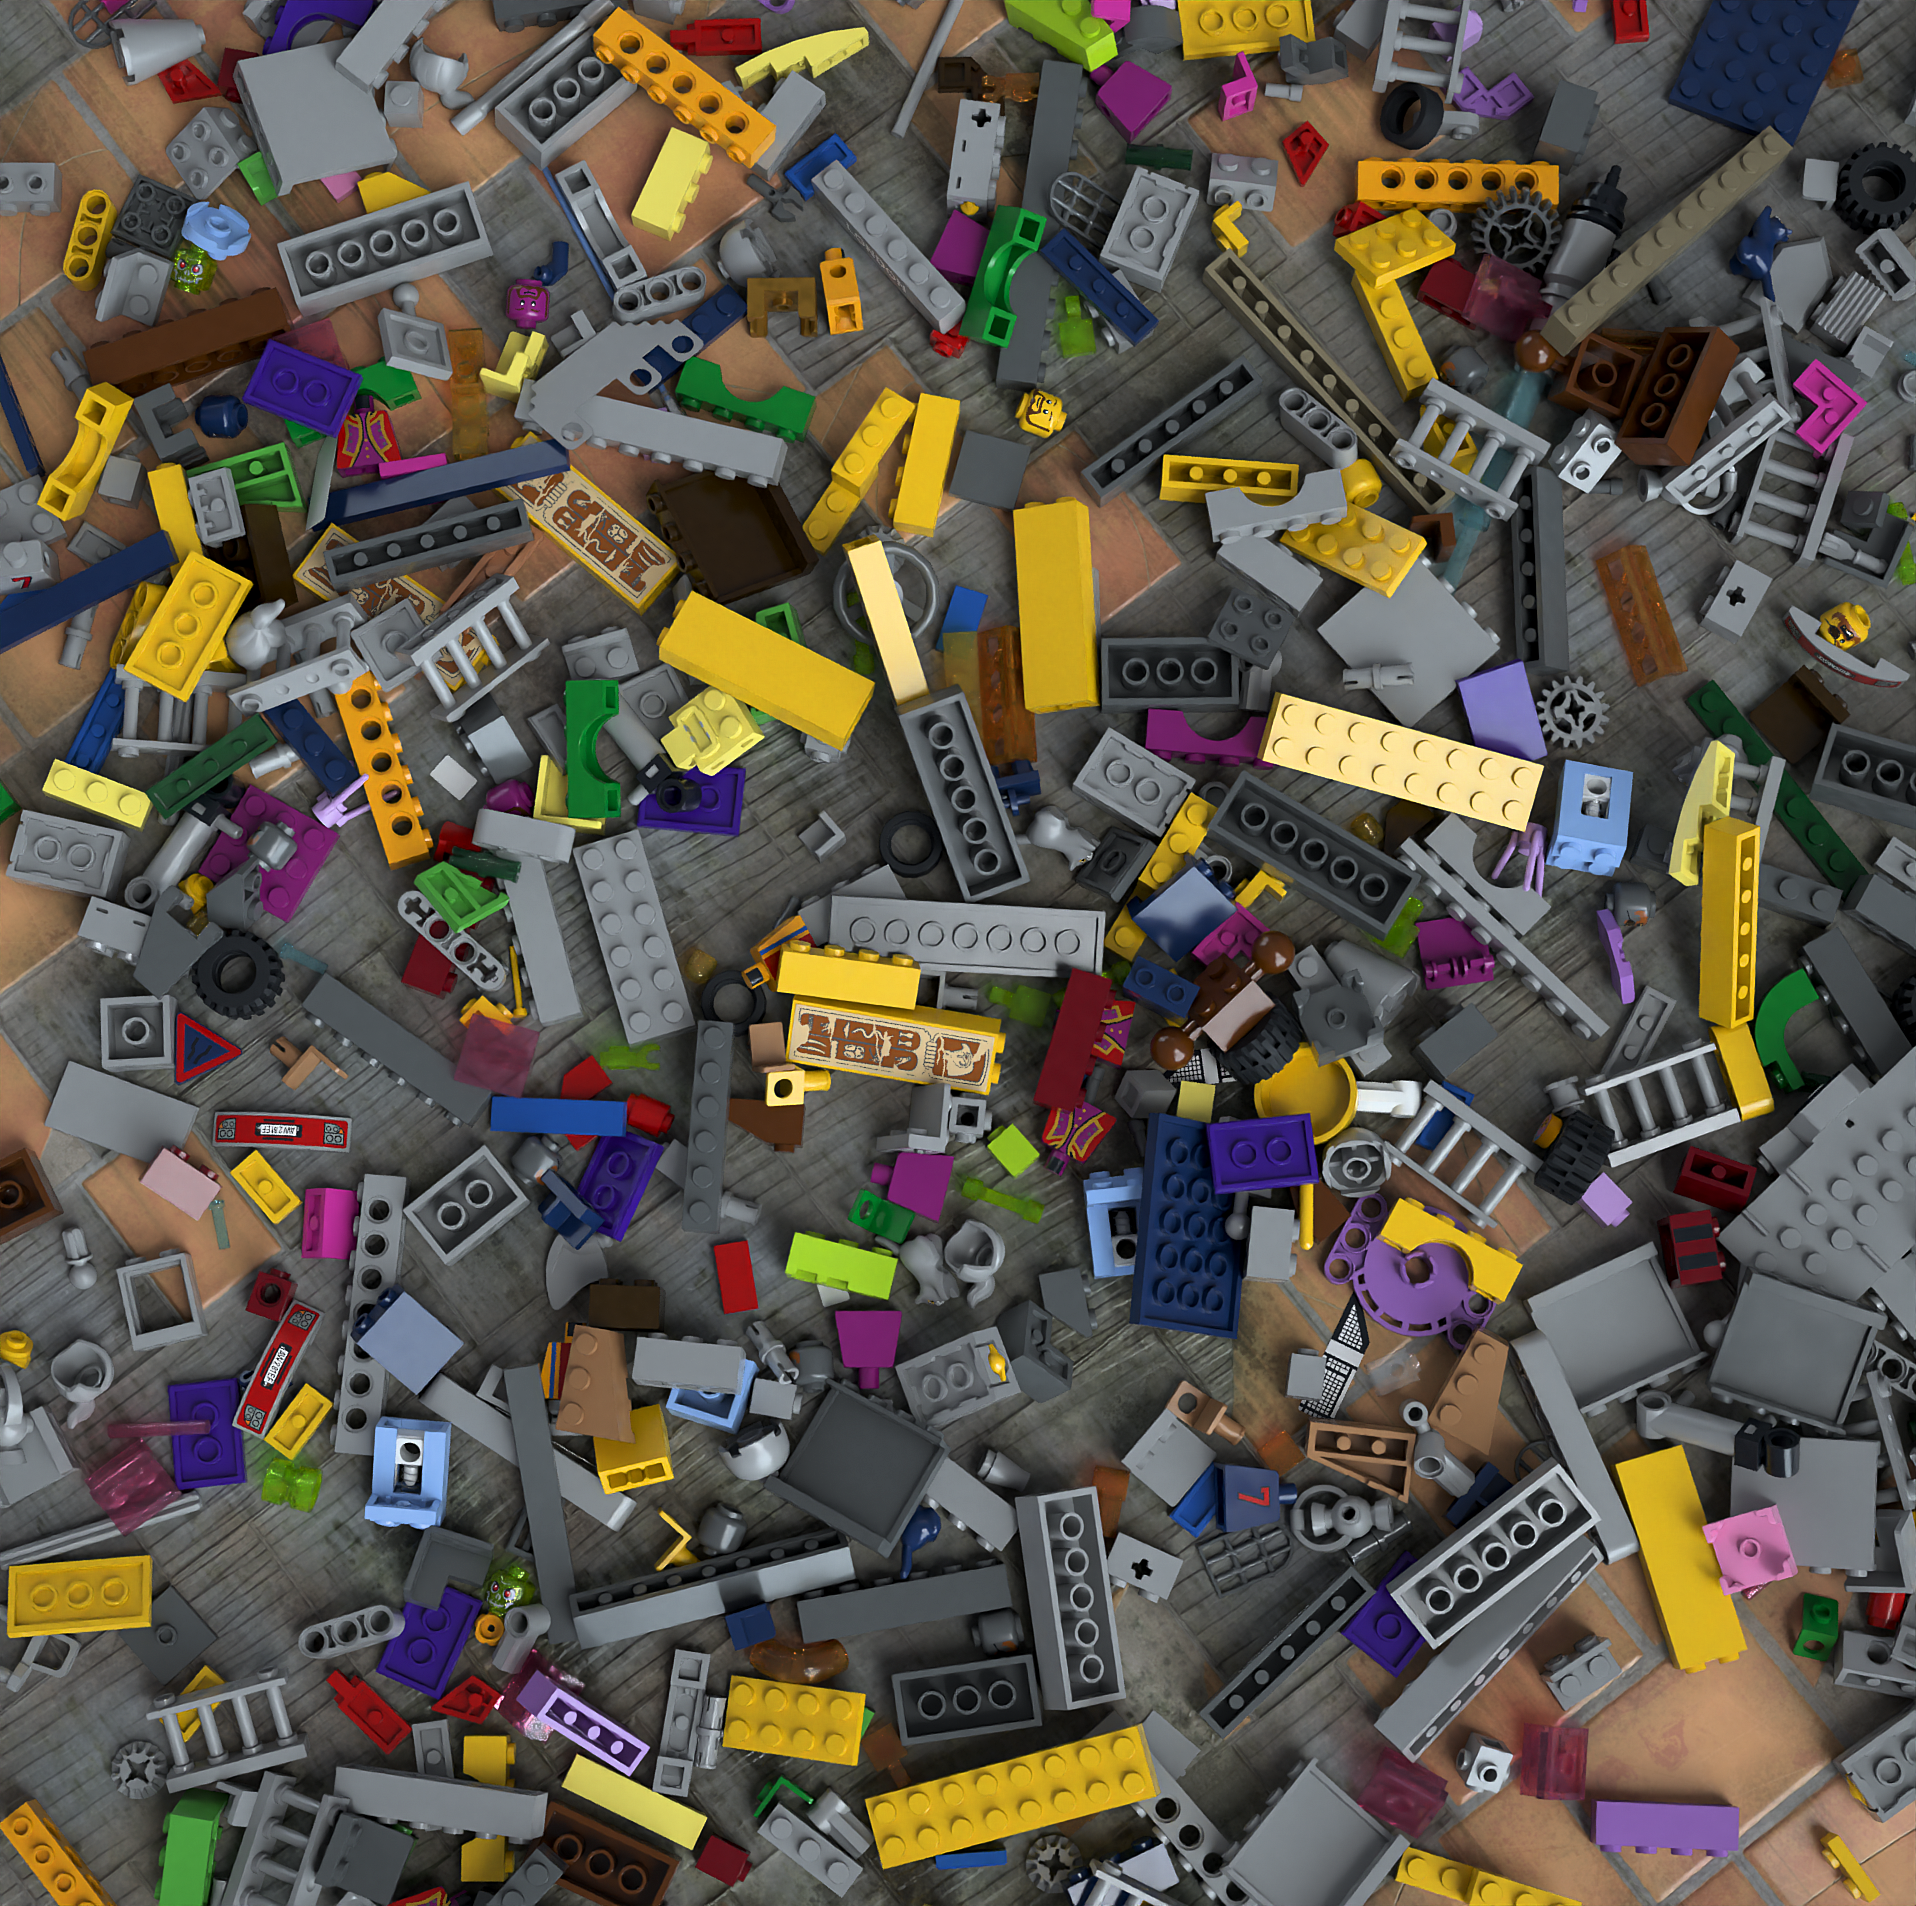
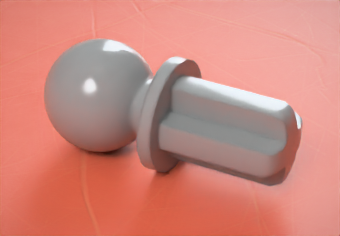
M76 1226L65 1229L62 1233L68 1256L65 1258V1263L73 1264L69 1273L70 1282L78 1289H88L97 1280L96 1268L87 1262V1260L93 1257V1254L87 1249L84 1232L81 1227Z

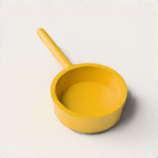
M1299 1042L1298 1051L1293 1054V1059L1283 1067L1284 1069L1279 1073L1273 1074L1268 1080L1262 1079L1259 1083L1255 1084V1107L1259 1118L1310 1113L1314 1145H1320L1333 1139L1352 1123L1359 1102L1358 1086L1354 1074L1344 1058L1318 1067L1308 1042ZM1313 1184L1299 1186V1244L1303 1250H1309L1313 1246Z

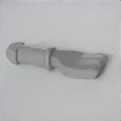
M1829 532L1824 533L1817 550L1839 560H1852V564H1858L1877 575H1883L1888 566L1887 562L1882 558H1875L1862 552L1861 549L1856 551L1851 548L1848 541Z

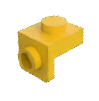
M1236 201L1231 206L1228 204L1223 205L1214 213L1211 232L1215 235L1216 244L1223 253L1230 248L1240 258L1247 253L1249 241L1232 223L1241 215L1242 204Z
M1260 870L1251 882L1245 878L1234 890L1236 893L1234 901L1247 909L1264 889L1279 902H1281L1287 892L1283 889L1285 884L1282 881Z
M483 995L478 1000L476 998L471 999L461 1010L463 1016L459 1021L467 1029L482 1014L506 1037L516 1028L510 1021L514 1015L500 1002L494 1006Z

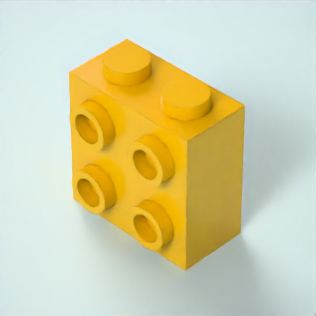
M659 1404L629 1411L631 1430L635 1434L636 1444L593 1436L597 1471L605 1495L674 1479L667 1426Z

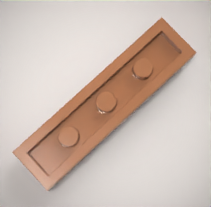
M531 525L534 541L484 554L439 610V616L495 573L514 577L543 541L544 532ZM468 627L463 633L468 634L472 627Z

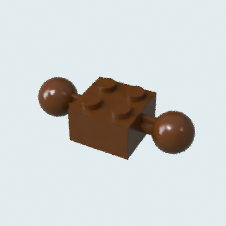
M1540 329L1529 330L1518 338L1514 347V356L1516 362L1523 370L1531 373H1540L1551 369L1556 372L1547 397L1548 400L1582 416L1590 408L1613 422L1624 417L1627 406L1630 408L1638 388L1634 387L1643 356L1593 332L1564 357L1540 334Z
M1269 930L1257 936L1251 947L1252 959L1242 969L1224 952L1208 964L1207 968L1192 982L1201 988L1188 1011L1190 1018L1181 1027L1168 1026L1160 1029L1151 1040L1150 1053L1152 1059L1159 1067L1172 1071L1185 1067L1193 1057L1194 1041L1203 1032L1226 1053L1276 1006L1256 982L1265 973L1270 975L1280 974L1292 965L1295 958V947L1292 940L1285 933Z

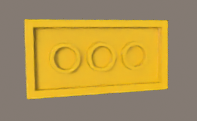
M1176 0L1183 36V44H1181L1183 61L1234 56L1241 51L1244 54L1279 51V37L1292 34L1306 43L1316 41L1311 0Z
M1346 501L1347 517L1342 518L1340 522L1331 525H1323L1321 522L1308 524L1307 528L1299 531H1289L1287 529L1279 540L1290 551L1389 599L1427 545L1424 537Z
M191 550L123 669L129 674L186 703L252 588L253 583Z
M151 1556L9 1566L7 1635L9 1638L151 1627L153 1562Z
M731 1675L722 1746L857 1766L866 1694Z

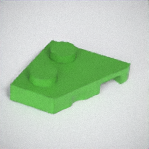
M444 861L417 875L414 884L456 934L505 907L510 899L503 892L498 896L480 886L482 881L471 875L462 874L458 868Z

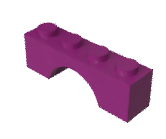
M1148 709L1144 749L1166 762H1170L1171 758H1185V763L1202 765L1205 764V760L1219 761V765L1223 767H1239V763L1253 764V768L1258 770H1272L1273 766H1279L1257 758L1268 718L1250 717L1240 733L1226 740L1214 741L1196 734L1187 724L1183 711Z

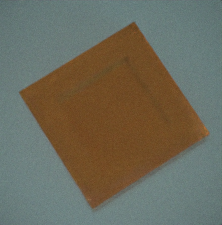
M1283 1430L1256 1450L1269 1469L1278 1471L1279 1477L1306 1458L1286 1430Z

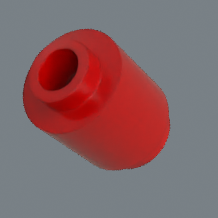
M631 1093L627 1100V1124L657 1138L661 1132L665 1134L669 1132L675 1115L670 1113L672 1106L643 1093L640 1095Z
M1869 1592L1865 1615H1868L1867 1624L1896 1630V1624L1900 1622L1906 1593Z

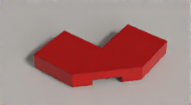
M591 1055L564 1075L560 1099L591 1100L613 1083L593 1055ZM565 1134L577 1152L598 1137L597 1135Z

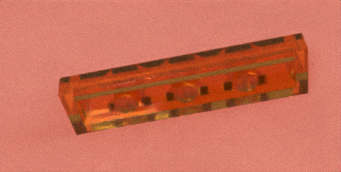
M1628 545L1595 560L1637 686H1645L1663 677L1678 676L1688 672L1646 546ZM1618 559L1621 560L1624 568L1620 581L1612 578L1608 566L1609 563ZM1625 590L1632 593L1635 601L1631 612L1624 610L1621 604V598ZM1635 622L1643 625L1645 630V636L1641 644L1634 641L1631 634ZM1646 654L1654 657L1658 671L1647 676L1642 666Z
M1005 625L977 632L983 748L989 765L994 766L1020 760H1029L1030 763L1037 762L1034 712L1025 709L1020 627ZM998 637V649L994 656L989 653V639ZM995 670L1000 673V682L996 689L991 686V677ZM999 703L1002 706V716L996 722L993 719V710ZM1001 736L1004 739L1005 754L996 756L995 743Z

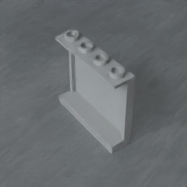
M351 37L237 62L233 78L277 196L290 194L293 185L379 165H383L385 172L391 170L397 157V147L393 138L388 137L385 129V114L376 105L374 87L366 94L335 70L336 60L352 41Z
M1422 552L1390 599L1364 587L1317 629L1321 638L1349 669L1370 668L1375 663L1389 666L1412 662L1413 670L1411 672H1414L1413 685L1385 686L1384 690L1376 691L1375 688H1368L1401 726L1414 729L1422 718L1457 688L1455 680L1472 675L1494 654L1497 655L1500 652V647L1497 645L1500 641L1499 637L1488 625L1483 629L1474 620L1478 616L1477 613L1465 600L1459 603L1451 595L1455 589L1442 575L1437 579L1430 572L1429 568L1432 564Z
M1653 1241L1522 1301L1535 1329H1540L1548 1339L1580 1413H1586L1588 1418L1608 1410L1605 1403L1617 1398L1619 1403H1623L1638 1396L1639 1394L1636 1389L1649 1384L1650 1388L1653 1389L1670 1381L1667 1374L1678 1369L1681 1370L1682 1374H1685L1700 1367L1699 1360L1708 1356L1706 1351L1701 1352L1655 1257L1658 1251Z
M1799 1435V1470L1794 1476L1788 1478H1778L1767 1474L1764 1471L1763 1465L1757 1472L1734 1465V1457H1732L1730 1517L1776 1504L1796 1566H1809V1572L1816 1574H1831V1568L1845 1569V1575L1867 1577V1571H1874L1877 1568V1563H1874L1877 1456L1880 1455V1440Z
M1313 1757L1304 1762L1299 1760L1293 1765L1286 1775L1290 1778L1283 1789L1278 1786L1265 1801L1268 1808L1261 1816L1258 1813L1255 1814L1243 1830L1247 1834L1241 1842L1234 1841L1223 1853L1222 1858L1225 1859V1862L1219 1870L1259 1906H1363L1411 1843L1401 1834L1395 1836L1390 1834L1315 1766L1318 1760Z

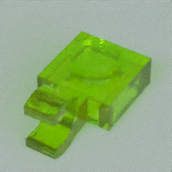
M1078 295L1065 297L1067 322L1058 323L1063 359L1096 354L1092 318L1081 319Z
M1411 896L1385 940L1382 942L1374 937L1373 943L1403 960L1420 932V928L1413 925V923L1424 909L1423 902Z
M1018 985L1016 994L1008 990L993 986L988 1002L1010 1008L1011 1011L1008 1019L1041 1028L1052 994L1023 985Z
M648 1044L640 1052L635 1053L629 1052L628 1046H610L609 1052H600V1066L603 1070H637V1068H643L649 1071H657L661 1069L660 1063H649L647 1056L653 1051L660 1052L661 1047L657 1044Z

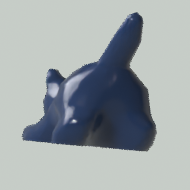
M1767 205L1752 226L1748 237L1745 235L1735 250L1736 252L1729 261V268L1733 275H1743L1750 280H1760L1764 297L1775 302L1770 274L1773 264L1774 245L1779 241L1787 242L1789 239L1787 235H1790L1793 231L1787 229L1778 216L1770 218L1772 208Z
M919 1505L900 1537L902 1543L901 1579L907 1578L911 1571L912 1552L921 1549L928 1542H934L940 1532L941 1519L932 1507Z

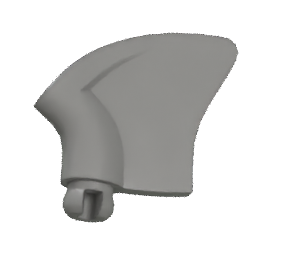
M595 1231L579 1250H576L560 1233L558 1234L550 1248L546 1265L547 1292L550 1304L554 1310H560L565 1307L589 1284L599 1281L600 1278H610L604 1248L611 1247L613 1239Z

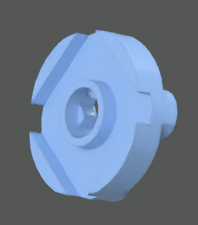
M198 202L189 207L181 230V234L185 239L192 241L195 245L207 251V254L215 260H225L227 256L238 255L246 250L251 238V233L249 234L248 232L250 225L239 212L220 204L219 209L208 207L210 202Z

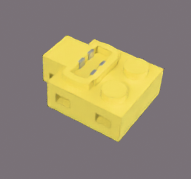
M710 685L668 717L675 729L660 740L676 767L689 771L697 765L700 772L713 776L765 736L744 702Z

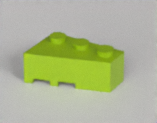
M1004 0L1010 25L1017 29L1019 27L1033 34L1035 40L1040 43L1043 41L1056 48L1059 54L1076 64L1083 65V68L1089 72H1092L1118 55L1113 30L1104 19L1091 15V4L1088 0Z
M805 1231V1234L795 1232L785 1270L788 1278L889 1302L898 1265V1259L892 1258L893 1251L873 1247L872 1252L858 1249L859 1243L839 1239V1242L835 1243L825 1240L826 1235Z

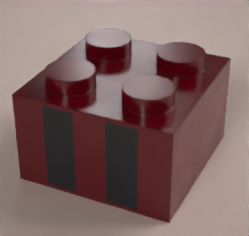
M1710 1209L1669 1215L1657 1221L1667 1282L1671 1289L1707 1284L1723 1279L1722 1272L1726 1271V1263L1723 1252H1718L1715 1239L1720 1236L1717 1218L1711 1216Z

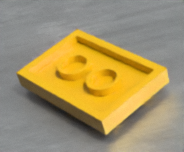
M1413 207L1336 239L1334 250L1376 288L1454 255L1456 243Z

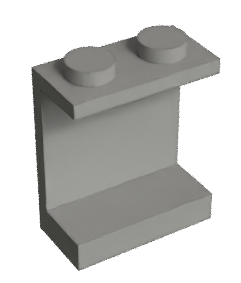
M40 1406L30 1412L33 1418V1431L26 1434L24 1439L17 1444L18 1448L23 1449L27 1463L0 1466V1508H7L81 1469L51 1407Z

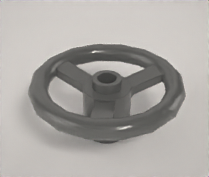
M884 541L881 543L892 577H894V557L898 556L913 564L920 571L926 584V603L924 609L903 597L902 587L893 578L904 614L916 621L909 628L912 640L914 641L933 623L940 604L939 581L931 563L915 548L896 541ZM846 560L840 566L833 585V607L842 627L858 642L875 647L870 631L865 630L855 621L864 615L860 601L850 607L847 606L846 588L851 572Z

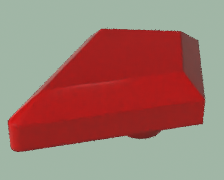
M188 59L157 74L173 104L222 95L219 88Z
M1308 120L1282 141L1284 150L1301 187L1306 185L1329 147L1327 141Z
M472 1675L435 1703L431 1709L482 1725L502 1694L477 1676Z

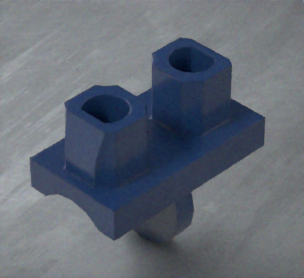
M1021 759L1011 764L1013 775L1000 778L998 767L990 766L1005 809L1010 808L1013 817L1020 816L1018 806L1031 803V796L1041 794L1038 770H1033L1029 759Z

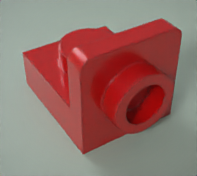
M1359 201L1344 206L1339 210L1334 222L1336 226L1332 235L1340 238L1382 221L1387 217Z
M962 321L945 334L934 329L929 335L930 345L933 346L932 349L936 353L946 358L953 356L960 359L970 340L958 335Z

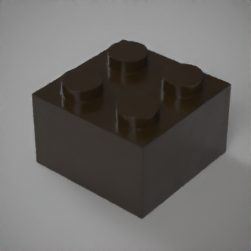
M600 1278L599 1285L590 1284L588 1327L610 1331L664 1332L666 1291L662 1287H658V1283L655 1280L635 1279L634 1286H625L620 1279Z

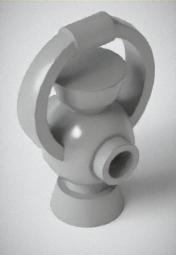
M1669 466L1665 467L1659 475L1656 471L1640 469L1637 479L1638 495L1641 502L1656 499L1660 494L1667 502L1679 504L1691 513L1707 515L1720 510L1732 498L1734 492L1737 491L1738 471L1735 470L1734 466H1731L1724 472V492L1717 500L1707 505H1693L1688 503L1690 500L1685 504H1681L1664 487L1660 479L1671 471ZM1716 478L1700 491L1701 495L1716 498L1719 493L1720 478Z
M0 1363V1466L27 1463L23 1449L18 1448L17 1444L24 1439L26 1434L33 1431V1418L30 1412H23L21 1385H19L17 1377L8 1363ZM1 1378H3L5 1386H1Z
M1317 1485L1307 1489L1298 1497L1293 1509L1290 1510L1291 1532H1294L1296 1538L1303 1546L1319 1553H1332L1343 1549L1353 1539L1368 1533L1372 1525H1375L1378 1530L1393 1532L1394 1528L1393 1507L1390 1497L1375 1501V1505L1371 1506L1362 1497L1349 1495L1344 1490L1332 1485ZM1321 1493H1331L1341 1497L1335 1503L1333 1509H1328L1325 1504L1312 1502L1311 1519L1314 1536L1318 1537L1326 1534L1330 1528H1334L1342 1536L1338 1541L1328 1545L1314 1544L1308 1541L1302 1534L1305 1531L1304 1510L1302 1507L1308 1499Z

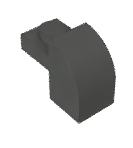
M1156 5L1130 8V22L1116 33L1114 32L1118 55L1112 59L1116 60L1140 49L1159 54L1183 44L1179 12Z
M1292 34L1279 37L1280 50L1278 51V61L1282 70L1286 73V82L1297 85H1315L1349 77L1346 45L1329 36L1306 43Z

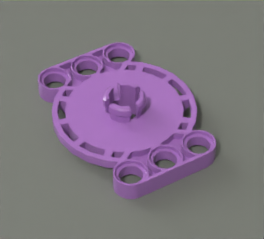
M1378 1193L1359 1198L1350 1212L1352 1216L1346 1220L1324 1262L1323 1274L1326 1280L1335 1285H1342L1352 1280L1354 1292L1362 1308L1372 1320L1385 1329L1403 1336L1413 1337L1436 1335L1445 1331L1446 1340L1449 1345L1456 1350H1463L1465 1345L1458 1344L1453 1338L1454 1328L1458 1325H1466L1470 1328L1471 1332H1473L1477 1324L1485 1328L1496 1303L1486 1298L1488 1306L1484 1313L1476 1314L1470 1310L1469 1299L1472 1295L1478 1293L1468 1289L1466 1264L1461 1256L1452 1248L1439 1243H1427L1414 1248L1406 1255L1376 1239L1389 1214L1387 1203L1384 1197ZM1372 1198L1379 1202L1381 1210L1375 1218L1366 1217L1362 1213L1361 1205L1365 1199ZM1425 1206L1423 1211L1432 1216L1433 1214L1444 1215L1456 1223L1454 1228L1467 1233L1468 1230L1462 1222L1449 1213L1431 1206ZM1358 1229L1364 1234L1365 1241L1360 1248H1352L1347 1245L1345 1236L1348 1230ZM1411 1258L1422 1259L1427 1264L1429 1276L1424 1283L1413 1284L1409 1282L1410 1279L1406 1274L1405 1264ZM1335 1259L1344 1260L1349 1267L1348 1275L1343 1279L1334 1278L1329 1271L1330 1263ZM1362 1274L1364 1283L1359 1285L1358 1276ZM1362 1291L1367 1292L1370 1300L1377 1307L1375 1311L1366 1303ZM1385 1314L1390 1319L1400 1322V1328L1390 1325L1381 1319L1380 1316ZM1444 1318L1445 1325L1439 1327L1437 1321ZM1429 1324L1431 1330L1426 1331L1408 1330L1409 1325Z

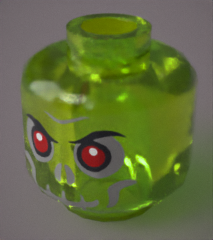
M192 243L190 249H178L173 260L175 263L170 275V279L175 282L174 287L199 296L201 291L210 290L218 267L217 261L209 257L207 251Z
M511 1565L509 1570H496L484 1593V1600L489 1604L487 1610L505 1619L506 1613L510 1609L529 1605L536 1591L534 1583L528 1579L530 1573L515 1565Z

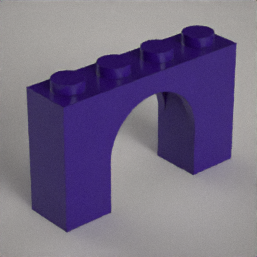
M287 0L285 6L280 5L274 20L277 28L273 37L268 36L262 54L268 55L291 50L297 33L306 25L316 21H332L359 32L378 8L379 3L377 0Z

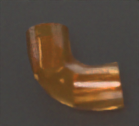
M772 1638L754 1645L750 1653V1664L756 1670L777 1681L792 1684L818 1683L843 1673L848 1669L849 1658L843 1645L835 1639H829L808 1649L790 1648Z

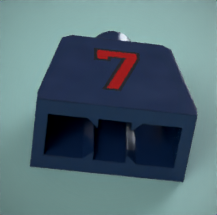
M1214 1462L1216 1529L1234 1532L1276 1522L1280 1519V1504H1295L1297 1501L1295 1483H1279V1474L1276 1470Z

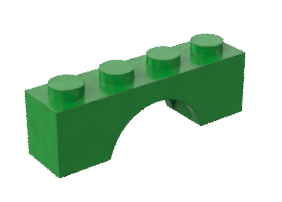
M998 205L958 335L984 345L1008 348L1017 315L1013 312L1009 301L1011 281L1021 262L1038 250L1047 218L1024 208Z
M385 356L381 357L377 361L378 363L366 368L365 366H358L350 370L363 377L356 396H373V399L383 403L390 411L422 399L412 373L387 366ZM284 419L290 436L298 449L327 437L325 434Z
M694 356L685 362L675 390L677 401L681 402L680 405L687 410L699 412L702 409L711 412L714 418L728 423L733 419L744 423V427L753 432L762 433L763 430L775 433V437L781 438L787 443H794L795 440L804 443L817 407L815 396L785 386L774 396L764 401L748 402L732 395L722 381L720 365Z
M618 680L566 681L563 701L566 706L564 737L567 741L565 772L568 776V792L565 803L568 809V818L621 817L620 783L604 773L596 757V740L599 731L608 720L619 715Z

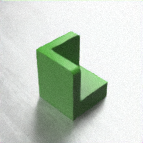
M261 151L237 163L261 206L278 197Z

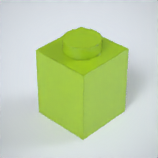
M1013 1123L1007 1129L1003 1125L999 1126L987 1137L991 1143L987 1145L986 1150L1013 1180L1040 1157L1039 1152Z

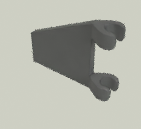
M173 885L169 886L156 902L133 975L158 1000L224 935V931L218 925L211 922L196 939L168 914L170 910L184 899L183 893Z

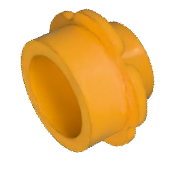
M489 1611L488 1614H481L476 1619L475 1636L479 1642L483 1644L488 1643L490 1646L498 1645L505 1631L504 1619L501 1613ZM490 1625H493L495 1627V1630L493 1632H490L488 1630V1627Z

